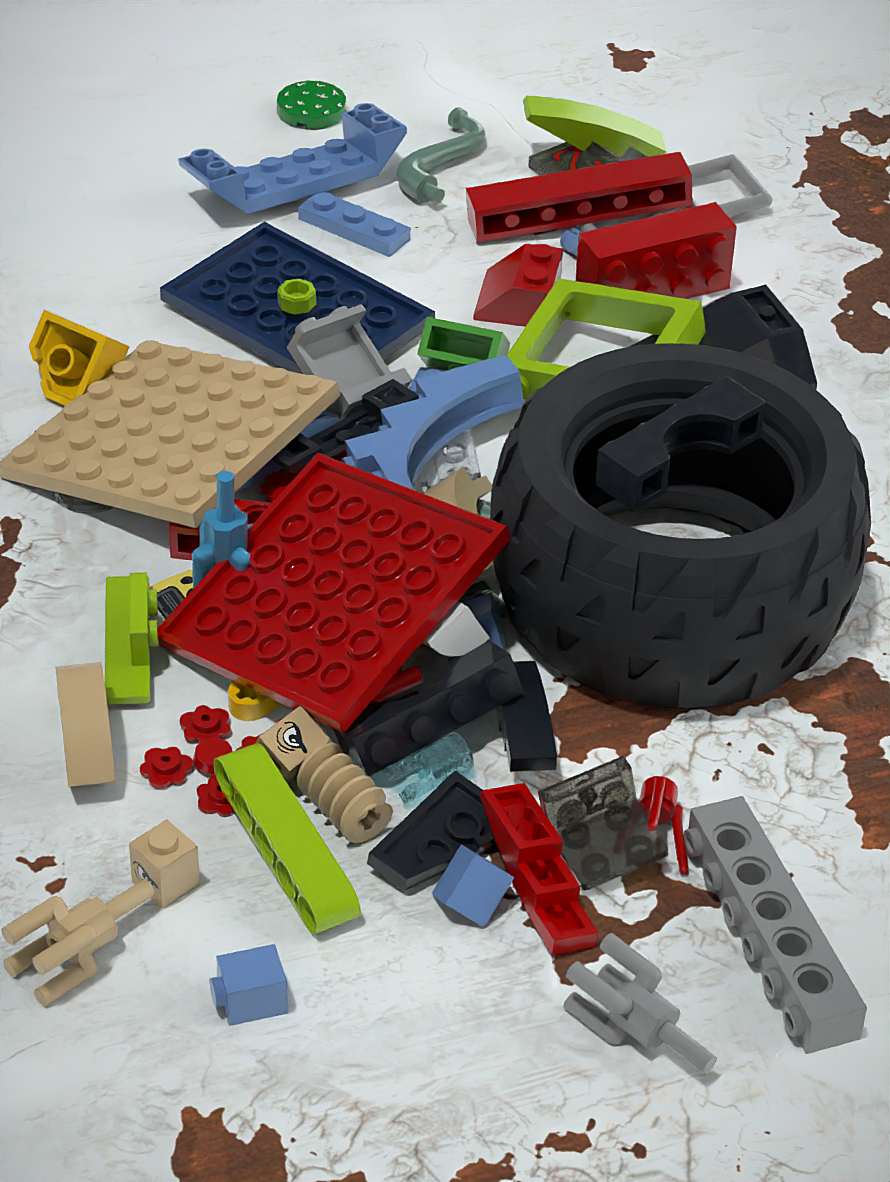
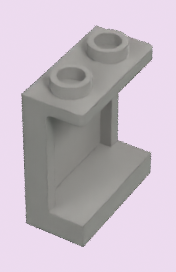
M362 304L349 309L346 306H342L331 312L327 317L318 320L314 317L304 320L295 328L296 333L287 346L288 351L303 374L316 375L319 378L338 382L340 396L326 408V411L338 415L339 421L363 409V394L393 378L407 388L413 381L405 368L391 372L360 324L361 319L366 313Z

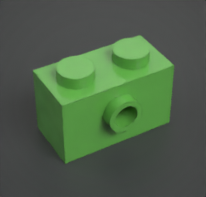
M426 317L417 355L427 366L451 370L507 355L510 342L504 333L500 331Z

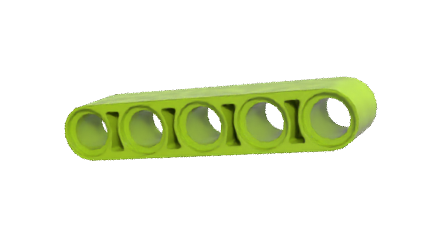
M258 742L215 758L213 763L214 771L222 792L309 932L316 935L359 918L361 909L356 891L263 745Z

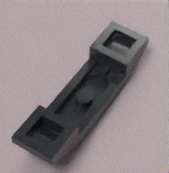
M393 378L362 395V410L310 438L299 433L271 460L289 473H300L317 453L342 462V458L348 457L345 440L378 432V426L383 425L380 409L417 400L419 395Z

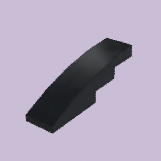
M513 661L524 693L496 708L499 732L502 731L504 751H507L509 770L510 772L556 770L557 752L552 723L536 661Z

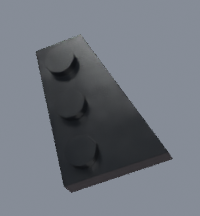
M456 770L453 771L369 852L367 864L405 891L445 872L461 844L478 855L498 847L481 800V791L483 789Z

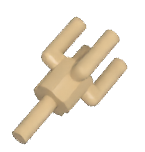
M143 879L107 903H104L98 897L93 899L87 898L71 909H68L61 897H50L2 927L1 932L4 939L10 945H13L49 922V932L3 960L6 971L9 975L15 977L34 965L36 970L44 975L68 960L72 965L71 967L34 990L37 1001L43 1007H46L97 972L98 966L92 952L117 937L118 927L115 920L155 895L153 886L148 880Z

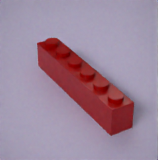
M674 152L466 188L468 221L475 239L479 243L693 206L692 173L681 152Z

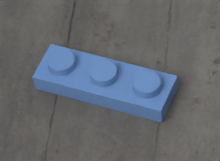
M321 192L314 194L298 207L299 220L387 257H390L410 240V227L364 209L362 206L335 197L330 193Z

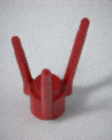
M653 776L643 782L640 798L632 802L630 815L613 849L615 857L622 855L640 817H643L648 823L647 828L649 831H655L657 825H663L669 820L672 822L679 872L682 875L688 874V858L682 824L683 807L677 804L678 787L674 781L663 776Z

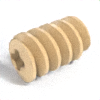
M329 742L320 745L305 758L300 766L297 776L299 789L305 796H308L314 806L318 807L326 818L330 819L336 829L341 830V833L348 841L353 843L367 842L378 835L390 821L394 811L391 805L385 803L386 794L379 787H375L373 780L369 776L364 775L360 766L353 764L351 757L348 754H344L337 743Z

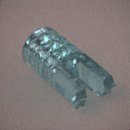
M452 733L386 767L383 771L389 781H394L414 770L416 771L420 780L409 784L399 794L404 804H407L437 788L453 771L456 770L462 775L473 769L474 759L466 741L459 734Z

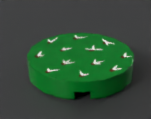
M307 80L295 82L284 87L277 96V113L279 117L294 127H297V123L306 124L307 129L327 128L338 123L342 119L341 113L346 112V96L344 92L335 85L323 81Z

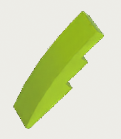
M526 95L522 100L527 121L582 151H585L593 141L619 156H622L629 147L648 157L662 155L667 152L662 132L632 117L599 106L561 98Z

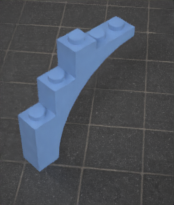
M502 355L415 379L419 399L380 409L383 425L378 426V432L345 440L348 457L342 458V462L414 490L421 470L429 459L446 443L469 428L486 420L522 408L524 402L519 370L507 355Z

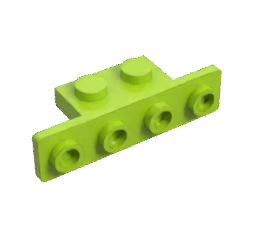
M147 572L106 578L105 690L107 705L150 702V647H158L157 620H150V616H158L157 590H150Z

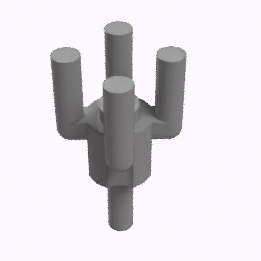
M613 933L608 934L601 942L600 949L636 977L633 981L609 963L601 968L598 975L594 974L579 961L570 966L566 973V978L610 1012L609 1017L577 992H573L567 997L563 1007L609 1044L618 1045L622 1043L627 1034H630L646 1048L651 1046L657 1048L664 1042L703 1073H707L712 1069L717 1057L675 1025L680 1017V1009L655 991L662 979L660 969Z

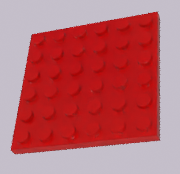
M317 453L248 528L246 551L251 554L249 559L251 567L244 571H238L230 564L229 559L217 562L158 627V645L295 710L301 706L311 718L344 733L510 540V532L506 525Z

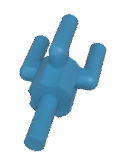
M221 471L216 475L217 507L206 511L204 521L199 527L200 547L196 548L192 553L193 589L217 562L229 559L230 564L238 571H244L251 567L249 560L251 554L246 550L247 530L252 524L247 525V514L241 512L237 505H234V474L230 471Z

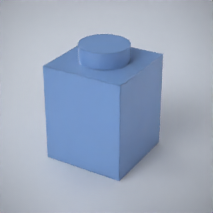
M275 944L216 956L217 977L209 979L211 996L215 1008L224 1007L229 1026L288 1014L287 980Z

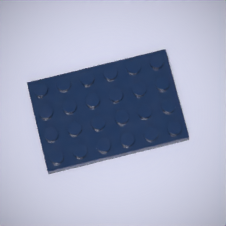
M265 221L160 287L161 301L287 371L300 374L303 373L288 351L287 346L296 333L295 328L308 318L314 317L318 320L327 317L331 312L342 306H346L349 309L362 304L366 313L361 319L360 324L383 360L423 332L426 317L435 318L434 310ZM299 278L313 284L316 290V305L307 313L294 315L281 310L278 303L277 289L286 280Z

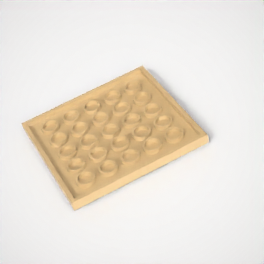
M146 340L126 356L124 361L116 363L112 367L113 371L101 381H96L89 385L88 391L84 395H79L72 402L66 404L58 414L47 423L41 425L23 443L14 447L11 453L0 461V477L197 528L204 521L206 511L217 507L216 475L221 471L232 472L234 474L235 493L340 396L338 382L319 378L316 375L300 374L283 368L254 364L251 361H240L222 357L219 354H208L190 350L187 347H176L162 344L155 340Z

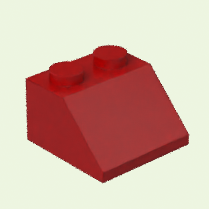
M525 243L488 268L475 307L473 320L526 327L559 278L561 279L563 248L551 247L546 244L534 245Z

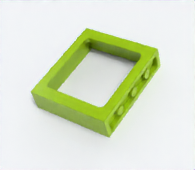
M559 278L515 341L507 356L520 372L523 399L527 400L538 388L544 387L551 379L569 368V366L537 361L565 319L660 335L655 344L684 343L698 345L706 333L702 301Z

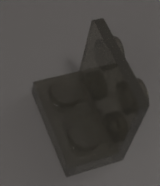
M624 755L538 791L542 810L563 840L561 856L584 891L669 855L668 846L657 829L649 831L647 828L648 815L637 800L632 767Z

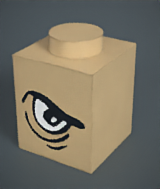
M299 706L260 735L256 743L259 742L263 745L285 781L289 783L298 776L300 766L305 758L320 745L329 743L331 739L327 736V730L323 723L311 718Z
M167 819L129 843L132 883L137 884L143 879L148 880L155 891V895L151 899L162 909L200 885L198 845Z

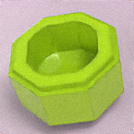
M299 278L286 280L277 289L278 303L283 311L294 315L307 313L316 305V290L311 282Z

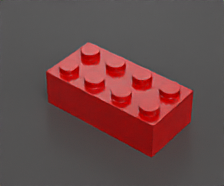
M713 202L579 233L575 281L683 299L730 289L737 226L718 203Z

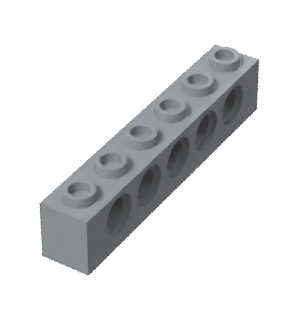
M739 796L691 808L689 827L684 831L686 850L691 857L697 858L702 867L703 878L707 888L711 892L715 891L720 899L727 924L731 927L735 926L739 933L747 960L755 962L758 967L767 996L777 1001L783 1012L784 1025L789 1035L797 1037L806 1054L860 1040L867 1006L745 798Z

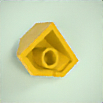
M43 310L29 343L32 359L37 362L43 380L40 384L44 397L64 406L72 402L79 395H84L88 391L89 385L96 381H101L113 371L112 367L116 363L124 361L130 348L128 345L47 310Z

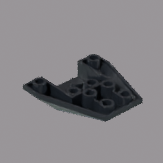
M766 284L727 294L702 306L706 333L698 345L729 349L765 360L791 372L814 389H817V379L804 330ZM651 334L630 347L655 344L660 335Z

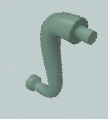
M455 107L450 112L448 125L456 130L463 128L469 133L421 148L406 156L399 163L396 172L399 185L406 193L421 203L428 202L429 200L440 203L445 196L444 190L437 187L436 177L427 173V171L470 153L484 141L485 129L482 124L469 117L468 112L460 107Z

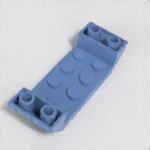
M361 103L356 105L353 110L341 113L344 140L331 139L326 141L325 145L316 148H299L294 150L291 155L280 158H264L259 164L249 167H234L212 149L205 148L194 150L191 152V155L178 158L179 166L208 189L245 213L250 214L377 177L406 136L407 126L374 104Z

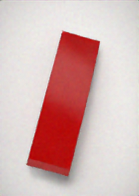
M520 783L482 790L481 800L509 874L514 877L512 882L551 956L596 947L598 931L578 902L581 886L561 857L563 840L526 784Z

